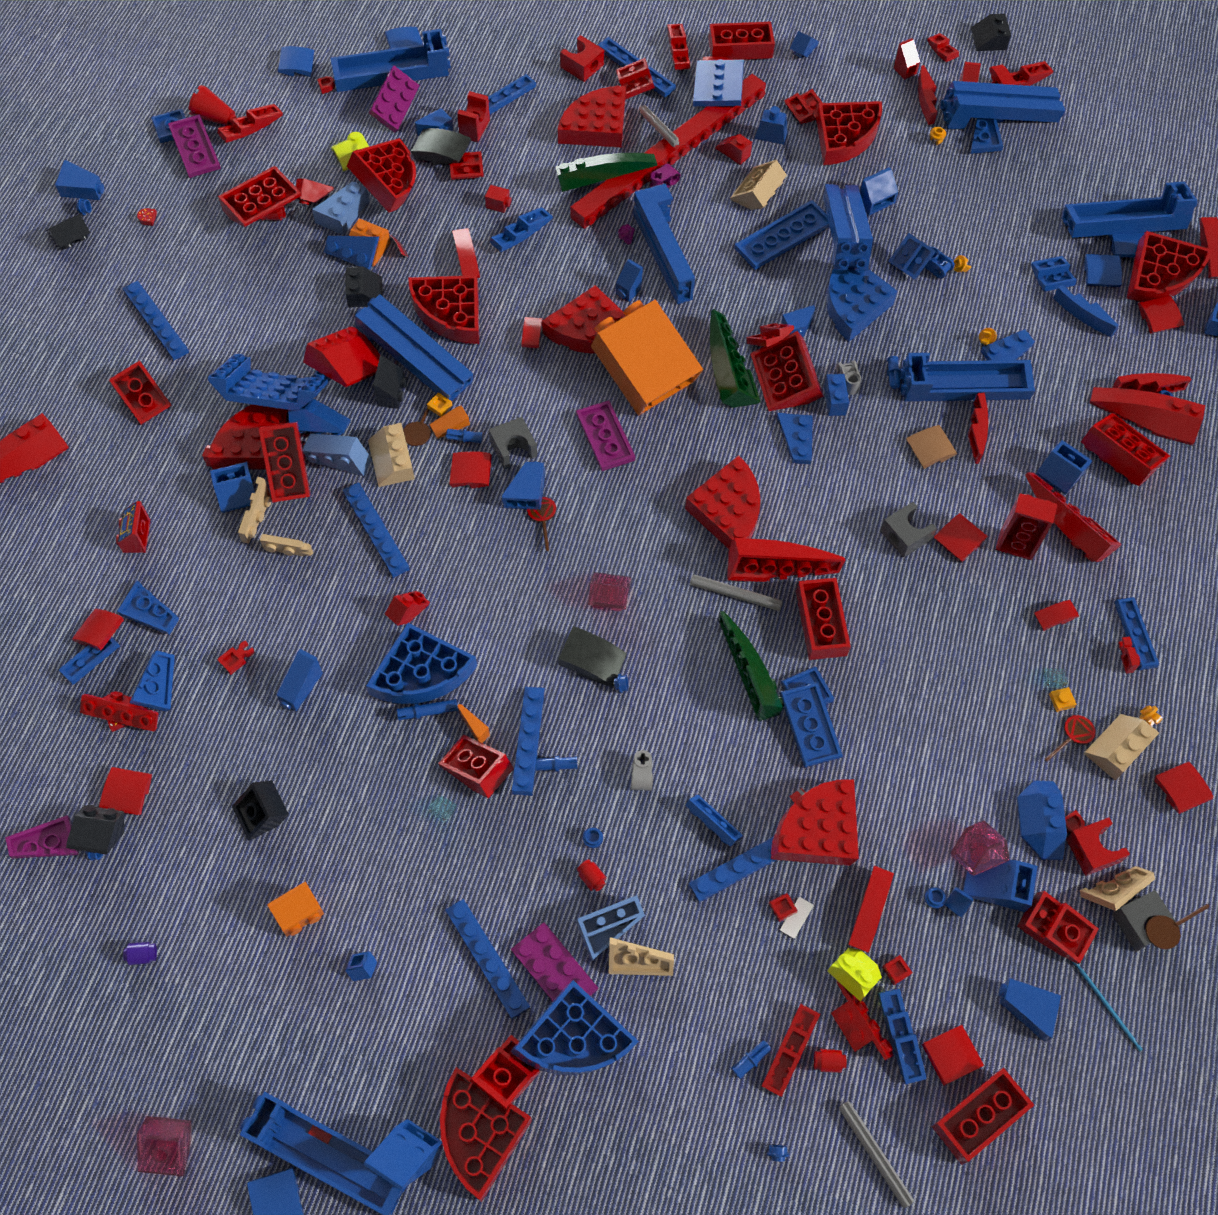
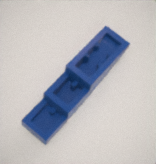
M542 207L518 216L517 222L504 227L503 233L491 237L490 243L500 252H503L540 230L552 220L553 216Z
M1064 285L1057 288L1053 299L1066 311L1094 330L1109 337L1114 336L1119 325L1097 302L1090 304L1080 293L1074 296Z
M895 988L877 993L887 1032L904 1083L910 1084L927 1079L916 1034H913L908 1011H905L900 989Z

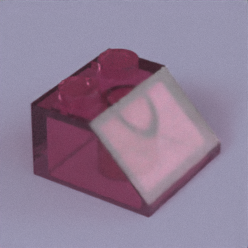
M594 572L590 583L588 605H592V607L597 609L608 607L614 611L626 610L631 577Z
M984 820L966 827L951 851V855L973 876L1010 860L1007 840Z
M146 1116L137 1132L138 1172L184 1176L192 1140L191 1120Z

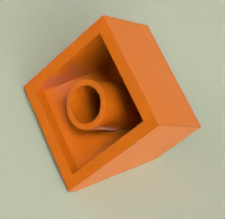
M360 218L350 230L349 236L379 237L372 267H374L391 244L389 230Z
M306 881L267 904L286 936L298 934L302 927L309 923H316L324 915Z

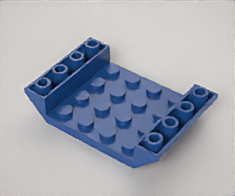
M234 354L208 377L210 384L226 401L299 411L315 398L331 380V378L319 371H316L311 377L297 378L295 375L283 376L276 372L262 373L261 370L251 371V357H244L243 354Z

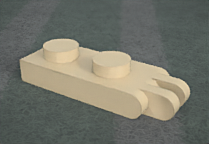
M262 534L260 538L263 549L273 553L276 551L288 556H311L313 554L311 545L300 540Z

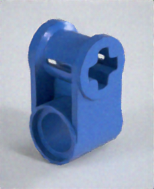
M931 247L936 252L924 268L933 273L937 278L942 279L948 271L954 268L955 264L950 257L944 255L937 248Z

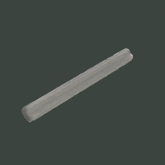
M646 105L639 107L640 114L671 146L679 145V138Z
M695 574L690 581L692 586L780 611L782 606V600Z
M849 1101L845 1102L839 1107V1110L902 1207L910 1206L914 1199Z

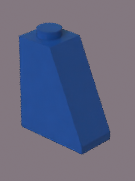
M64 160L55 184L60 197L100 200L101 194L104 193V185L101 183L99 176Z
M537 461L524 463L502 495L504 508L541 510L546 474L544 463Z
M302 649L298 650L277 693L279 704L287 710L291 708L297 712L320 679L323 672L317 657Z
M1011 978L1002 983L998 994L1001 996L1000 1004L1041 1040L1047 1042L1053 1038L1061 995Z

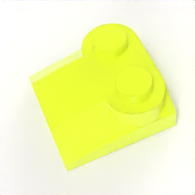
M352 132L348 135L347 140L332 146L331 149L334 151L344 172L349 170L347 164L352 152L369 147L360 132Z
M848 948L827 970L859 1001L882 978L878 965L862 950Z

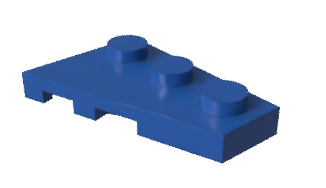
M977 118L970 154L1002 151L1003 142L997 119Z
M328 236L324 252L357 266L371 269L379 237Z
M1024 329L982 347L981 353L987 360H1017L1034 345L1035 341L1027 330Z
M777 413L776 417L787 442L786 446L792 463L811 465L813 416Z
M139 581L135 582L117 610L120 616L167 635L171 634L179 621L178 616L154 597L149 590L145 589Z
M157 650L152 654L131 698L130 704L166 712L171 709L175 655Z

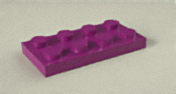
M393 66L369 114L395 133L398 131L420 85L396 66Z
M200 114L168 123L189 178L221 169Z
M609 400L576 410V416L601 471L635 461V454Z
M545 922L511 948V952L552 1002L566 985L573 980L590 996L598 991L596 984Z

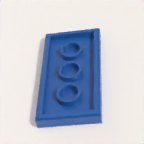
M818 682L780 692L779 695L783 700L784 709L804 768L842 758L843 754Z

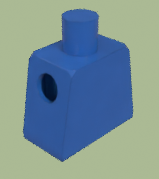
M773 106L770 110L763 111L755 139L784 145L787 136V115L781 113L779 107Z

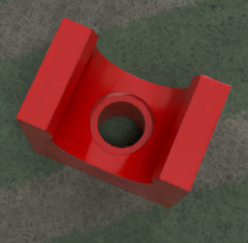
M581 35L577 37V54L571 53L566 49L560 52V67L583 82L604 65V49Z
M469 91L467 94V110L459 109L457 113L459 133L470 137L471 141L479 142L490 121L489 100L486 95Z
M1110 817L1074 830L1066 838L1085 876L1121 863L1130 855L1127 848L1110 851L1100 843L1099 835L1103 834L1113 824Z

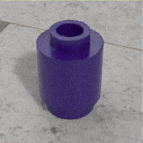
M128 943L127 948L123 949V960L127 961L128 965L150 964L151 961H156L157 959L156 943Z

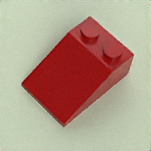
M140 360L109 379L113 389L141 425L172 406Z
M463 735L438 763L440 767L474 792L488 799L514 769L505 753L466 735Z

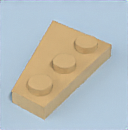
M257 477L255 482L258 484L256 493H252L250 497V510L245 511L238 531L241 541L248 544L251 538L255 537L259 522L263 521L264 512L272 502L265 479Z
M1135 866L1116 874L1115 879L1104 882L1102 880L1096 883L1095 888L1090 890L1087 888L1081 889L1080 896L1117 911L1155 880L1154 872Z
M610 937L608 974L673 976L674 954Z

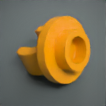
M934 127L930 131V140H936V145L942 143L946 137V131L941 127Z
M963 255L957 256L953 261L955 264L953 269L956 272H967L971 268L970 265H967L968 259Z
M985 328L979 334L980 343L984 345H989L997 339L996 331L992 328Z
M1148 705L1140 711L1141 715L1139 718L1145 720L1151 726L1154 723L1157 725L1163 720L1156 713L1158 710L1156 706L1151 707Z

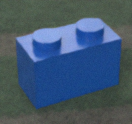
M829 374L826 376L824 384L828 416H845L849 406L845 374Z

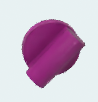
M629 224L622 225L618 231V238L624 240L626 244H631L635 229Z

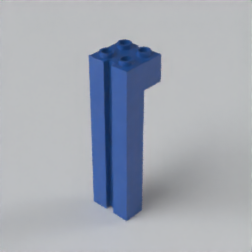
M441 29L422 31L424 44L332 57L331 64L337 92L382 86L393 66H396L414 81L449 76L448 69L451 68L450 59H447L450 54L448 46H445L447 45L446 36L442 35Z
M952 81L944 99L940 103V109L944 114L943 119L947 128L965 129L970 118L1058 123L1065 112L1063 102L1059 101L1061 96L1056 87Z
M1185 181L1165 183L1161 197L1065 204L1061 219L1065 226H1069L1068 232L1072 238L1188 229L1189 223L1192 221L1194 208L1197 206V198L1191 193V189Z
M662 184L634 192L636 206H634L633 216L676 303L680 304L693 300L695 276L667 223L671 221L670 207H667V205L671 204L673 197L667 185Z
M825 184L823 201L834 243L832 254L834 270H848V266H854L856 271H868L873 237L858 185H845L844 189H840L839 185Z
M379 294L376 298H372L368 302L367 308H361L356 312L355 328L365 334L372 345L374 340L436 394L440 393L453 401L473 382V373L382 295Z
M908 353L906 360H903L902 369L899 370V379H902V383H904L901 385V395H904V402L973 401L977 393H985L986 400H1030L1035 392L1031 360L928 361L930 353Z
M265 1091L262 1096L259 1095L253 1104L255 1111L251 1118L246 1117L240 1127L242 1131L239 1135L382 1215L393 1214L406 1187L402 1190L394 1188L387 1180L373 1174L369 1168L363 1165L366 1159L373 1153L372 1151L299 1112ZM315 1126L332 1135L329 1144L308 1134L311 1127Z

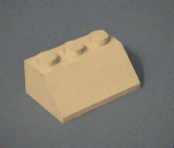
M777 160L755 166L730 199L750 210L762 209L775 194L776 189L783 184V180L787 175Z
M402 423L383 426L368 440L378 487L414 480Z
M1120 714L1083 754L1116 781L1154 740L1159 732L1143 719Z

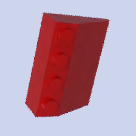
M273 166L219 195L218 198L223 212L232 221L246 227L302 196V193L276 166Z
M350 326L307 343L303 363L344 387H348L375 375L381 355L365 334L359 332L357 328Z
M798 331L788 335L776 344L762 347L750 353L769 411L806 405L824 397L805 340Z
M1114 413L1094 424L1081 441L1087 450L1097 454L1101 461L1110 464L1117 473L1123 474L1130 483L1137 486L1143 484L1170 457L1168 453Z

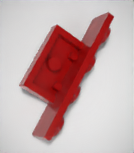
M117 691L111 692L103 698L89 694L81 696L80 713L152 732L157 729L158 712L148 710V707L130 704L132 696H125Z
M837 981V985L848 1002L831 1012L854 1052L873 1041L884 1060L893 1057L891 1044L881 1036L879 1032L880 1027L874 1019L871 1020L867 1013L868 1008L862 1000L859 1001Z

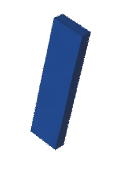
M525 74L488 96L489 114L494 113L535 88L536 82Z
M1135 598L1115 600L1114 604L1126 637L1131 638L1132 647H1135L1136 654L1140 657L1138 669L1157 668L1160 664Z

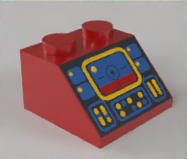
M136 501L123 510L122 518L119 519L120 532L116 536V544L119 545L123 553H146L151 520L141 501Z

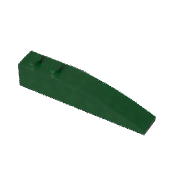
M614 153L584 159L580 158L555 167L562 192L658 165L654 154Z
M713 309L711 310L710 350L720 400L722 403L733 408L758 404L761 401L750 369L746 370L744 363L746 360L737 350L739 345L731 336L733 332L724 314Z
M720 611L719 624L757 720L762 721L779 716L784 703L781 696L777 695L775 680L770 678L761 657L746 635L724 611Z

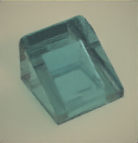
M1044 668L1045 687L1065 688L1068 684V679L1064 669Z
M440 795L430 804L428 811L442 821L447 822L457 805Z

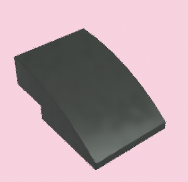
M426 128L422 130L411 153L416 161L430 160L432 165L459 163L471 139L468 136L449 130Z
M573 626L558 658L559 666L576 671L578 676L613 688L614 679L618 677L627 653L605 639Z

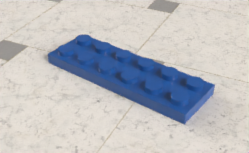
M811 200L735 244L734 249L756 270L830 227L827 214Z

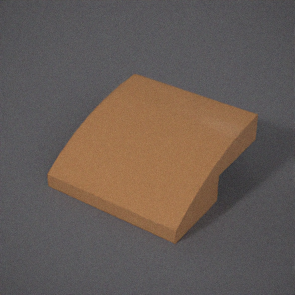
M940 425L924 429L906 438L923 469L938 461L942 463L957 455Z

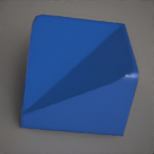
M955 887L944 905L962 918L974 898Z
M370 951L352 954L346 968V973L353 981L370 979L377 965V960Z

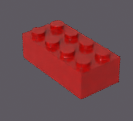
M771 21L709 25L708 41L711 56L725 57L733 60L773 58L775 41Z
M298 421L259 427L272 503L310 497L311 493Z
M1019 493L1000 530L995 550L1032 560L1054 522L1058 504Z
M837 578L799 581L796 596L809 660L846 657L851 645Z
M1003 1067L931 1127L960 1164L963 1165L974 1158L1030 1110L1034 1104Z

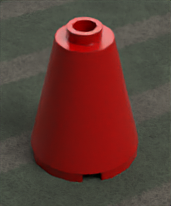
M204 85L197 88L199 90L198 93H193L189 102L188 110L191 111L189 114L191 116L200 114L201 119L226 126L231 125L232 119L236 118L235 111Z

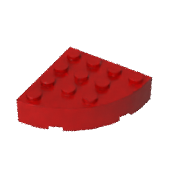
M626 86L600 88L579 97L571 103L559 121L558 144L622 148Z
M882 101L818 103L816 122L823 165H833L848 161L860 155L872 144L877 135L882 115Z
M400 138L355 150L352 152L347 164L348 169L388 213L397 210L404 204L416 178L415 163L411 160V153Z
M1146 231L1138 241L1126 299L1148 301L1177 295L1186 289L1202 272L1209 261L1212 249Z
M477 275L408 277L411 302L415 312L426 326L440 336L450 340L479 344V288Z
M595 285L542 320V332L554 343L567 346L570 350L596 354L591 347L597 335L594 328L608 317H612L617 322L624 318L625 315Z
M250 405L233 415L217 432L210 446L208 459L212 469H220L247 462L249 469L266 470L258 428L289 423L288 410Z
M738 455L686 497L685 509L722 544L730 549L734 538L751 539L755 531L761 502L756 478L747 463Z
M854 779L825 782L803 794L787 810L779 822L772 841L771 859L851 866L857 861L859 854Z
M455 1067L447 1083L440 1113L441 1140L446 1158L454 1174L467 1191L482 1203L532 1122V1118L513 1104L505 1110L470 1081L471 1076Z

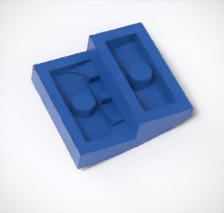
M399 27L385 31L390 49L423 44L417 27Z
M298 46L282 47L278 72L289 76H294L296 72L310 77L315 50Z
M1144 232L1108 235L1112 242L1111 251L1113 255L1135 257L1138 241L1144 235Z
M908 233L888 262L916 280L936 251Z
M1085 254L1084 271H1086V286H1122V270L1119 256Z
M1063 256L1031 262L1034 275L1044 292L1055 290L1061 285L1065 287L1076 285V278L1069 271L1070 264Z
M293 1167L247 1183L253 1215H304Z

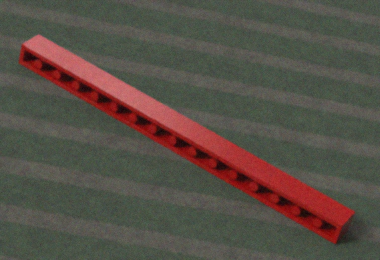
M753 73L743 80L741 106H707L673 131L679 138V145L673 147L663 138L644 152L654 154L658 166L607 179L570 206V218L583 229L592 225L609 210L615 208L621 201L627 199L647 182H650L653 171H656L665 164L673 165L679 158L685 156L693 148H696L702 141L707 140L710 135L719 131L725 124L730 123L733 118L740 115L745 109L751 107L759 99H762L765 95L766 83Z

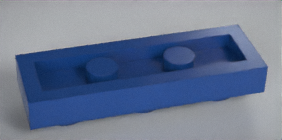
M112 637L101 651L88 645L62 666L59 671L74 685L119 648L120 645Z
M696 795L685 804L694 816L702 820L709 830L714 831L720 837V840L730 847L739 842L743 837L735 827L701 796Z

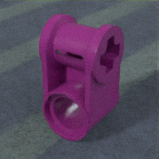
M665 164L651 173L652 183L650 188L666 184L669 188L679 181L681 174L670 164Z

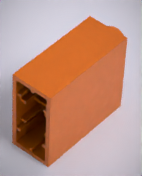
M656 299L645 306L641 300L632 303L623 311L625 317L617 322L612 317H608L594 328L597 335L591 345L638 416L695 382L704 370Z

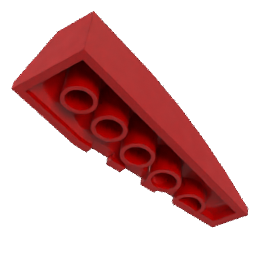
M1093 387L1090 404L1109 413L1114 412L1125 421L1129 419L1137 423L1136 426L1142 429L1145 427L1153 431L1152 434L1192 446L1202 424L1205 405L1169 395L1133 389Z
M43 413L0 441V483L5 482L4 479L9 477H18L22 475L21 472L26 470H35L69 448Z
M1027 472L1025 474L1038 499L1049 500L1052 503L1058 504L1054 523L1072 541L1071 544L1076 549H1081L1086 553L1085 557L1091 562H1101L1122 545L1091 517L1087 518L1081 515L1080 509L1077 506L1065 503L1066 498L1058 492H1051L1053 488L1035 473Z
M734 538L729 549L727 579L733 581L767 582L770 581V578L776 577L784 580L787 579V576L797 575L800 578L810 573H815L816 576L839 573L846 559L828 551L791 542Z

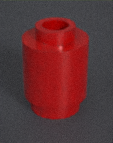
M590 859L584 861L577 868L578 876L590 891L596 890L597 892L606 885L605 880L607 877L595 862H591Z
M820 1049V1051H814V1069L820 1070V1072L842 1073V1068H846L847 1059L846 1055H842V1050Z

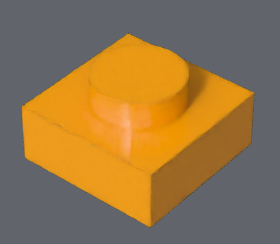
M437 393L427 403V408L440 417L452 406V401L440 393Z
M1069 687L1049 693L1056 712L1071 709L1077 705Z

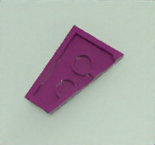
M66 815L5 837L9 856L12 859L79 855L78 850L66 848L72 826L70 817Z

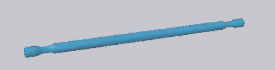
M1073 962L1129 1039L1136 1045L1138 1051L1143 1050L1079 964Z

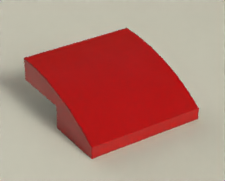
M645 58L616 69L621 86H626V99L655 88Z
M813 89L802 95L796 93L784 100V103L800 124L816 120L818 103H823Z
M481 151L465 152L459 163H451V180L484 177Z
M1171 296L1138 303L1142 320L1146 319L1150 334L1185 325L1179 308Z
M772 323L760 326V334L746 337L747 344L764 347L776 344L794 330V325Z
M474 451L453 453L449 483L452 488L470 485L472 489L489 486L492 454Z
M961 513L956 515L934 536V539L960 562H963L974 550L976 551L988 538L986 534Z
M94 609L72 640L87 647L89 645L101 651L124 619L115 613Z
M1189 761L1155 776L1154 782L1167 794L1166 801L1178 814L1214 798L1202 776Z
M111 767L103 788L99 807L113 808L118 811H124V813L141 815L145 794L149 793L152 774Z
M963 1025L921 1044L943 1086L985 1066Z

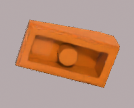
M462 405L429 425L437 439L446 436L447 429L459 430L470 425L468 415Z
M459 704L458 711L475 740L483 743L490 736L489 727L462 704Z

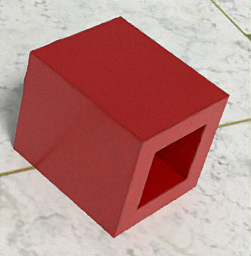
M490 185L485 195V206L487 209L504 213L511 204L509 189Z

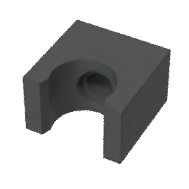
M522 417L489 429L490 443L504 469L510 467L509 451L513 448H523L528 452L531 459L537 457V443Z
M914 502L884 519L880 530L903 558L930 542L937 530L934 524H929L923 529H917L910 525L908 521L912 520L917 508Z
M1156 890L1120 907L1112 914L1135 952L1151 943L1144 930L1145 922L1148 923L1152 917L1158 915L1167 916L1176 922Z

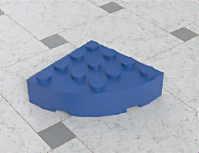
M848 266V270H834L833 268L826 295L829 317L835 323V328L849 342L894 304L898 291L869 269L868 271H856L854 266Z
M408 623L366 687L370 696L386 702L416 704L431 701L448 694L466 681L477 668L476 657Z
M573 980L566 985L510 1052L524 1063L538 1070L556 1075H579L590 1073L612 1064L626 1055L639 1041Z

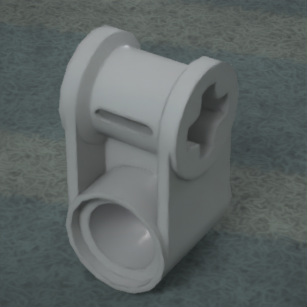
M853 360L851 363L845 364L837 363V374H845L848 394H856L861 382L856 361Z
M640 750L634 755L631 790L652 791V756L648 751ZM640 759H643L645 764H641Z

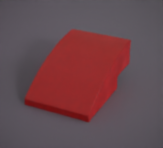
M1046 891L1036 892L1032 900V906L1024 913L1017 925L1018 928L1036 941L1077 964L1081 963L1099 928L1067 903L1061 904Z
M512 1035L508 1037L501 1047H498L470 1079L472 1083L505 1110L541 1072V1070L524 1063L510 1052L519 1042Z

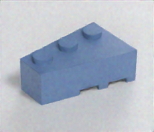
M351 182L312 209L315 223L344 235L370 202L368 189L356 182Z
M310 434L303 448V453L308 461L360 476H365L372 460L357 437Z
M637 895L576 920L591 962L609 947L610 937L620 938L645 916Z

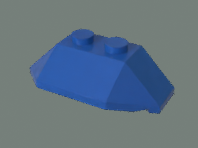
M1033 781L1017 797L1021 837L1038 854L1041 860H1063L1067 830L1062 793L1054 781Z

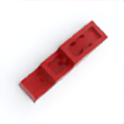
M667 24L675 70L690 69L683 24Z
M1043 61L1021 66L1018 72L1010 74L1016 85L1030 86L1053 74L1054 71Z
M922 65L918 76V96L923 115L928 125L935 123L937 116L935 108L937 98L934 95L936 85L925 65Z
M275 104L246 110V116L232 119V125L218 128L217 134L228 143L268 126L283 116V112Z
M1200 217L1201 246L1212 249L1209 261L1206 264L1208 265L1209 279H1218L1217 217Z
M469 228L452 230L462 276L477 275V278H480Z
M1165 373L1131 374L1117 377L1112 388L1150 391L1154 393L1167 390L1172 393L1185 390L1192 379L1189 376Z
M977 393L973 403L975 409L970 418L972 424L968 431L975 464H979L983 456L988 435V407L985 393Z
M873 866L848 943L849 946L869 953L894 873Z
M800 1003L763 1081L762 1087L782 1097L819 1019L820 1013Z

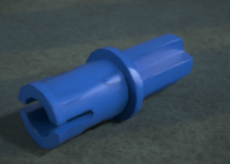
M890 356L887 359V375L889 376V384L892 389L900 387V369L897 356Z
M447 429L446 439L463 441V443L473 442L481 444L483 432L467 431V429Z
M762 1041L752 1051L746 1052L745 1056L731 1067L734 1074L741 1079L754 1066H758L757 1063L771 1052V1047L766 1041Z

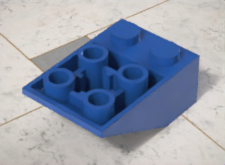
M312 399L299 411L288 410L289 423L298 421L300 433L313 431L314 434L328 432L332 435H341L345 433L351 423V419L315 399Z
M969 856L963 892L977 900L1026 912L1032 906L1038 866L1018 860Z
M406 1119L390 1132L363 1165L369 1168L373 1174L387 1180L394 1188L402 1190L434 1167L443 1144L441 1140Z

